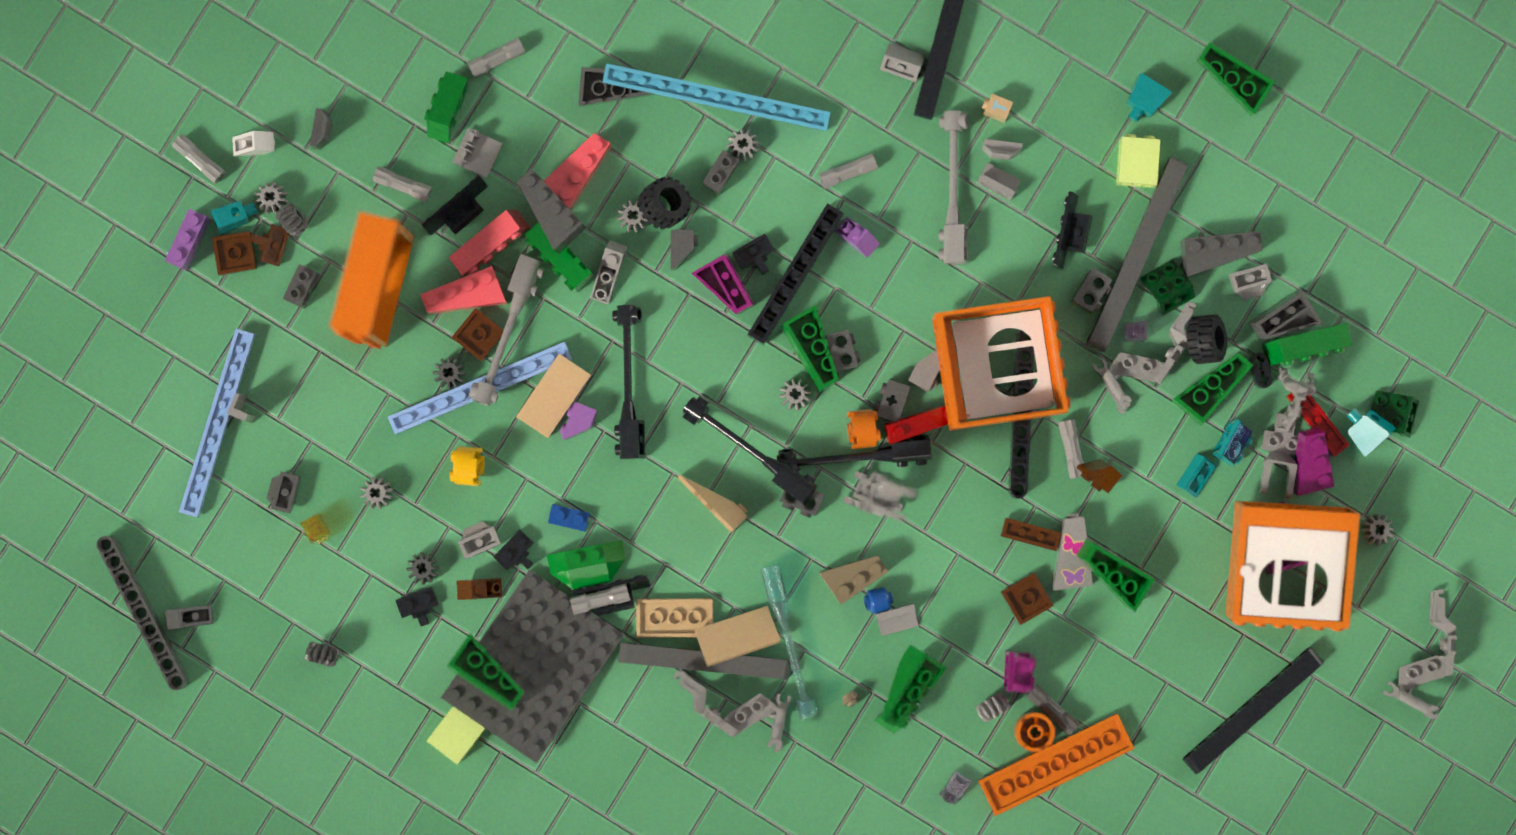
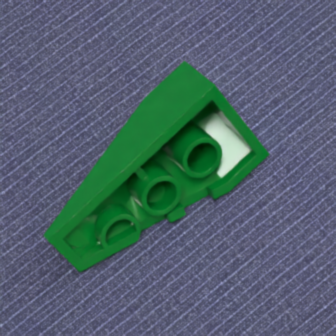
M910 644L899 662L881 719L895 727L910 711V706L916 700L920 701L923 698L922 694L928 688L932 689L937 684L946 667Z

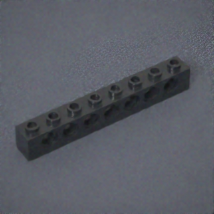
M828 203L826 204L748 332V337L763 346L765 345L843 217V212Z

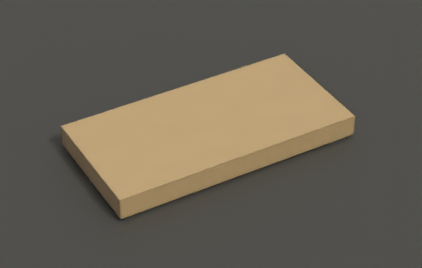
M559 353L516 417L548 438L591 374Z
M713 598L636 599V638L696 637V629L714 624Z
M768 606L695 630L707 667L780 643L781 641Z

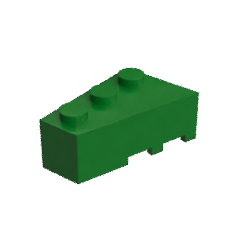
M446 71L444 77L439 79L438 92L433 94L431 99L432 107L427 109L424 120L427 121V137L449 144L451 139L450 130L452 126L455 127L456 115L458 110H461L468 89V78Z

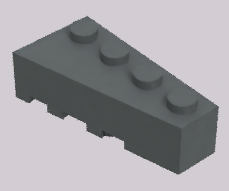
M1260 231L1184 238L1180 241L1183 272L1187 278L1262 251Z

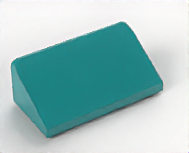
M1196 454L1178 481L1177 486L1194 498H1197L1215 470L1216 465L1206 457Z

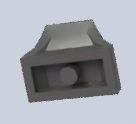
M316 108L310 146L313 149L321 150L330 142L333 123L327 112Z
M281 471L279 476L272 478L267 499L272 504L271 509L291 514L300 487L301 476Z

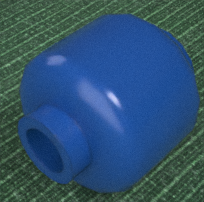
M884 587L868 590L864 596L865 608L870 610L872 614L889 611L890 604H893L892 593H888Z

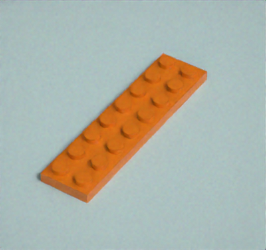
M1116 713L1048 746L1040 752H1035L981 778L978 782L994 815L997 816L1133 750L1134 747Z

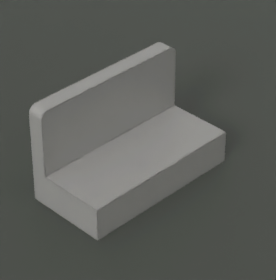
M889 43L880 70L916 82L925 55Z
M987 163L977 183L1010 201L1020 184V180Z
M236 392L227 414L253 423L256 416L242 411L247 396Z
M914 604L877 613L876 618L881 635L884 636L917 627L918 621Z

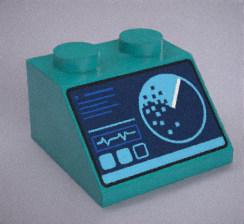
M1237 419L1229 421L1211 455L1230 466L1236 463L1239 464L1244 456L1242 451L1245 446L1249 447L1253 440V437H1251L1253 431Z

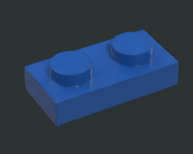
M552 504L548 523L586 532L590 513Z

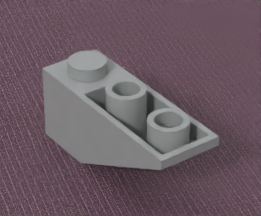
M609 241L605 247L590 299L609 304L628 246Z
M937 350L915 365L907 381L908 383L926 392L930 389L934 390L938 382L936 376L940 372Z

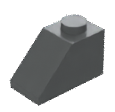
M671 230V270H676L694 252V247H698V235H694V230Z
M211 605L165 610L167 630L213 624Z

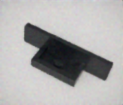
M477 176L460 192L456 193L451 200L442 205L437 212L427 218L422 227L430 235H433L446 224L456 235L484 211L474 198L483 192L488 185L480 176Z
M1069 191L1064 201L1065 212L1060 220L1061 230L1057 235V249L1052 259L1053 265L1058 269H1063L1067 251L1085 254L1092 222L1091 215L1075 213L1078 195Z
M638 575L628 580L619 579L614 583H601L591 588H579L577 591H573L572 594L573 597L591 594L626 583L630 601L595 608L597 616L635 608L632 591L650 587V581L647 575Z

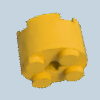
M458 446L456 451H452L451 462L454 463L453 470L450 471V481H453L456 485L480 486L482 482L478 481L479 475L484 474L485 458L480 455L483 449Z

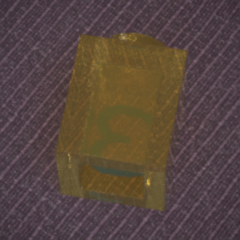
M315 514L300 523L310 543H317L319 545L327 541V536L331 535L321 514Z

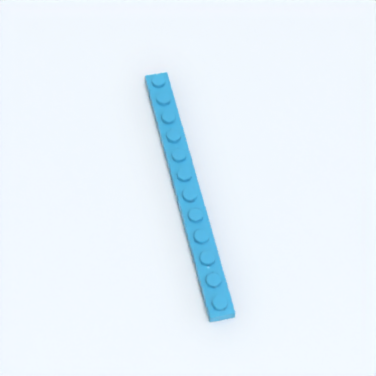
M607 63L602 81L605 84L827 131L830 112Z

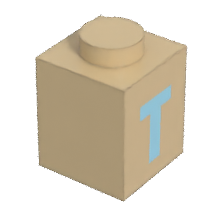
M991 94L990 99L986 97L982 108L985 109L983 115L1004 123L1013 102Z

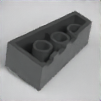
M581 67L578 104L580 107L656 95L602 83L605 69Z
M532 169L517 181L553 250L559 254L586 229L585 225Z

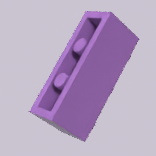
M188 209L165 261L188 271L211 219Z

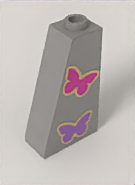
M1079 513L1067 515L1068 519H1063L1052 590L1093 586L1091 570L1076 556L1087 539L1085 517H1079Z

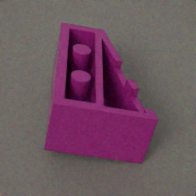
M724 254L691 273L735 314H741L755 306L728 255Z
M1318 427L1300 431L1298 433L1295 455L1297 456V471L1293 493L1300 496L1335 487L1324 431Z

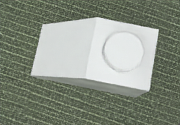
M251 131L232 137L234 156L261 155L274 151L275 140L273 132Z

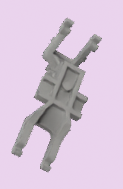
M1189 302L1185 305L1183 311L1169 330L1168 335L1175 348L1171 347L1164 358L1165 363L1159 362L1156 359L1120 352L1109 369L1105 359H1101V363L1104 365L1102 369H1098L1093 364L1092 368L1100 375L1102 382L1109 391V395L1116 402L1119 413H1126L1125 410L1130 407L1132 399L1125 395L1120 387L1121 385L1116 380L1126 376L1161 385L1186 349L1185 327L1194 313L1193 309L1196 308L1194 303Z
M1280 367L1278 380L1282 382L1287 391L1293 393L1294 399L1284 414L1276 413L1273 431H1263L1264 436L1260 449L1267 450L1269 453L1263 459L1261 489L1259 493H1267L1272 465L1274 463L1284 464L1288 467L1284 497L1291 499L1297 471V464L1290 456L1296 455L1298 436H1294L1296 418H1299L1301 415V400L1305 401L1306 395H1314L1316 387L1314 373L1307 372L1305 382L1294 381L1290 379L1288 368Z
M856 471L854 477L859 479V483L853 497L860 499V501L845 496L843 502L851 506H857L858 509L871 514L873 513L881 517L885 515L904 522L906 516L895 512H900L903 507L902 504L898 503L901 495L915 498L917 492L886 481L887 477L872 472L869 478L867 475Z
M1441 589L1433 590L1429 594V624L1444 633L1443 639L1439 640V650H1442L1443 656H1432L1399 667L1398 688L1394 683L1387 682L1388 685L1392 686V692L1382 691L1384 695L1398 699L1431 719L1439 718L1438 715L1432 713L1439 710V707L1429 705L1419 697L1412 696L1411 693L1417 685L1452 675L1454 671L1455 640H1457V636H1455L1456 626L1445 617V598L1438 596L1444 593V590Z
M677 671L675 673L674 680L681 677L679 685L692 694L694 711L732 738L764 717L774 718L773 726H771V738L767 743V747L770 748L775 745L773 750L775 753L781 750V738L783 729H785L784 722L787 705L791 699L790 696H787V701L782 703L780 702L781 694H778L776 705L762 694H758L728 713L725 719L722 720L719 717L721 714L713 707L710 710L705 707L707 689L687 676L685 672Z

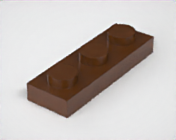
M1005 518L1000 536L1057 551L1061 532Z

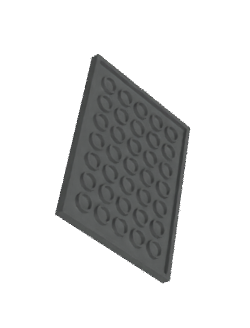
M529 570L479 641V644L485 648L487 653L522 689L524 694L514 710L510 711L458 675L452 680L441 698L526 757L538 763L625 634L590 610L574 615L570 597Z

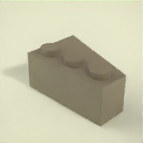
M873 556L823 571L819 574L842 605L889 571L878 556Z

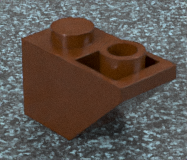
M1101 459L1079 464L1076 467L1082 473L1080 476L1087 482L1091 481V486L1098 492L1103 490L1109 494L1122 477L1113 466Z
M501 578L457 581V600L502 597Z

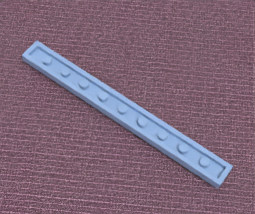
M235 329L179 509L180 513L197 518L200 516L231 416L227 412L236 392L238 393L256 334Z
M560 343L497 370L492 386L497 388L495 392L547 371L559 353L571 361L572 358L566 343ZM487 375L388 416L395 435L474 402L469 397L472 384L479 381L485 382Z

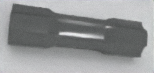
M1038 684L1034 686L1031 693L1026 694L1028 699L1042 709L1068 735H1071L1080 725L1074 717L1060 707Z

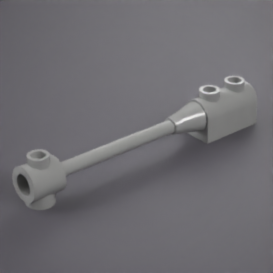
M955 110L945 111L944 116H941L939 119L940 128H944V132L950 133L949 207L944 230H939V241H943V249H939V260H943L945 265H968V226L960 224L959 209L957 207V133L967 129L969 121L967 113L963 114V111Z
M522 254L519 256L507 289L508 293L513 295L510 314L485 382H474L469 393V397L473 401L485 406H490L491 403L495 404L498 399L499 393L495 392L497 388L492 386L494 377L517 315L520 314L527 300L531 296L535 297L538 286L535 285L537 278L542 279L545 268L542 267V262Z

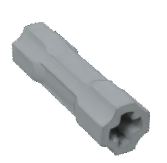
M517 37L505 43L504 46L484 56H480L467 64L474 78H477L487 73L490 69L526 52Z
M181 134L173 141L172 147L191 161L213 183L217 184L225 176L226 172L200 151L185 135Z
M871 153L858 158L856 161L819 173V178L825 190L845 180L877 170L878 167Z
M381 166L377 167L373 175L372 181L411 195L424 202L428 201L432 192L431 186L411 180Z
M1075 419L1059 422L1058 426L1067 458L1070 479L1081 477L1082 473L1076 467L1079 464H1083L1084 461L1081 456Z
M626 583L607 590L570 597L574 615L587 612L593 608L630 601Z

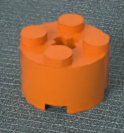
M872 409L848 411L847 417H851V423L847 424L849 442H853L851 448L876 447V444L880 441V430L876 429L875 422H878L877 411H872Z
M1028 712L1021 715L1016 721L1014 736L1024 749L1031 752H1040L1052 744L1055 737V728L1047 716L1038 712ZM1036 727L1039 732L1032 737L1030 730Z

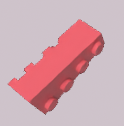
M592 134L544 180L548 187L570 210H572L611 149V144L597 134Z
M505 210L449 256V259L462 276L471 275L479 270V266L491 261L496 253L503 251L508 244L519 238L531 227L518 210Z
M492 266L420 294L426 311L430 315L508 304Z

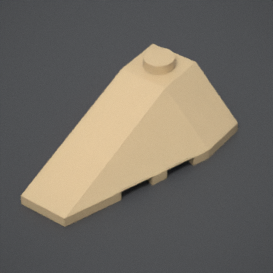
M681 475L677 477L731 533L748 517L745 514L747 510L741 503L736 505L734 502Z

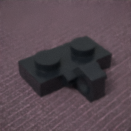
M763 234L732 252L742 270L751 265L753 268L758 267L763 275L769 271L765 264V261L768 260L766 256L775 251L766 234Z
M520 529L493 557L506 570L514 563L517 566L521 563L529 569L534 563L527 558L530 554L527 550L534 542Z
M433 587L395 600L401 618L412 615L413 619H418L421 627L429 624L426 614L430 613L429 608L439 605Z

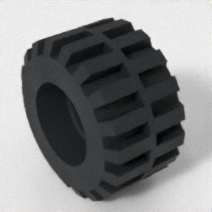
M661 177L646 186L643 192L640 193L638 204L641 207H639V211L643 212V219L646 218L648 220L647 223L649 225L653 224L654 228L669 229L688 216V211L691 209L689 205L691 198H688L690 194L688 191H685L683 184H679V180L673 181L672 177ZM660 196L668 201L670 211L662 206Z
M1217 314L1194 316L1188 322L1186 342L1190 357L1194 363L1206 364L1222 362L1227 351V333L1221 317Z

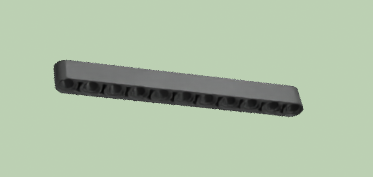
M1172 156L1168 159L1087 345L1102 352L1107 350L1186 172L1188 163Z

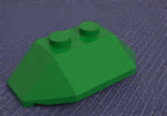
M620 540L547 555L550 574L571 589L611 582L626 560L623 541Z

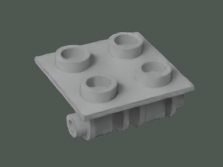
M468 128L452 163L487 178L503 143L480 134L475 129Z

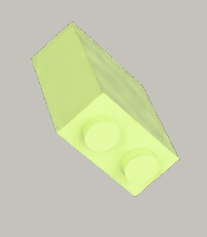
M1125 134V137H1121L1119 140L1116 185L1149 188L1157 186L1160 139H1155V136L1136 138L1134 134Z
M452 707L428 738L427 742L458 765L484 732L485 728L455 707Z

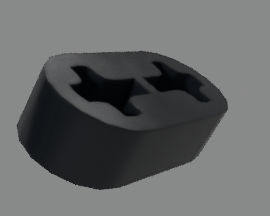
M1255 353L1249 358V362L1253 364L1251 374L1255 385L1258 388L1264 389L1272 384L1273 377L1267 357L1263 353ZM1256 356H1258V359L1263 360V362L1260 363L1261 370H1259L1258 364H1254L1253 362L1254 360H1256ZM1261 371L1263 377L1268 378V381L1265 382V385L1263 384V382H1259V379L1261 378Z

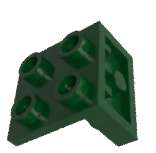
M1173 259L1141 277L1143 284L1156 299L1158 310L1162 316L1195 298L1193 284Z
M1376 390L1371 410L1396 428L1393 433L1410 438L1419 401L1411 396Z

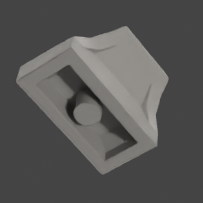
M984 139L982 150L990 158L1011 160L1020 154L1022 143Z
M1267 264L1229 274L1234 293L1239 294L1244 301L1264 295L1266 287L1272 282Z
M482 521L464 529L462 539L458 543L465 559H469L500 545L501 541L494 526H489Z

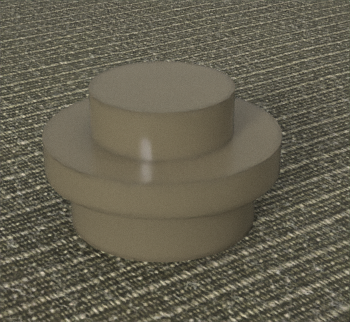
M852 691L842 697L844 701L842 704L844 706L848 705L850 708L859 703L858 699L861 696L856 691Z

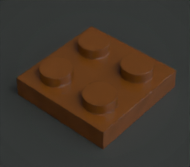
M250 231L212 237L219 276L257 269L253 242H250L252 236Z
M475 308L451 338L482 362L499 342L504 330Z
M1034 572L1001 591L1019 625L1053 607L1051 600Z

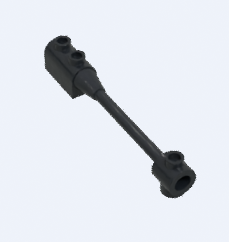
M618 305L617 310L612 312V319L614 322H617L618 326H623L624 401L619 425L614 427L615 436H619V444L615 445V454L620 455V459H645V420L636 419L634 403L632 401L631 326L641 322L642 312L640 307H636V305Z
M699 396L697 399L692 397L683 409V418L694 426L702 420L707 422L761 461L775 475L772 479L773 483L805 505L817 488L815 484L816 479L809 474L803 476L799 473L801 469L792 462L788 465L764 455L707 414L710 408L707 407L708 402Z
M919 435L893 443L888 447L873 450L872 452L796 459V453H794L793 449H782L778 451L776 457L782 463L790 465L792 462L798 467L872 459L875 461L897 463V467H907L908 462L916 461V465H926L927 460H931V444L929 435Z

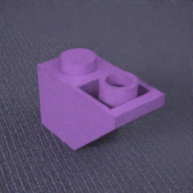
M848 217L835 230L840 237L867 258L880 244L867 229Z
M577 402L574 403V406L570 405L567 416H569L567 424L563 423L560 434H563L561 438L568 440L590 430L598 411Z

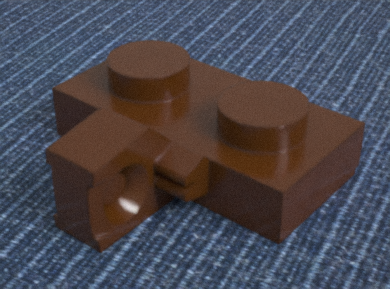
M271 224L268 234L263 233L262 237L252 234L250 242L259 244L258 249L262 250L259 261L279 267L289 233L284 228Z

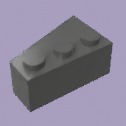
M1302 291L1293 292L1248 322L1259 339H1269L1323 324Z

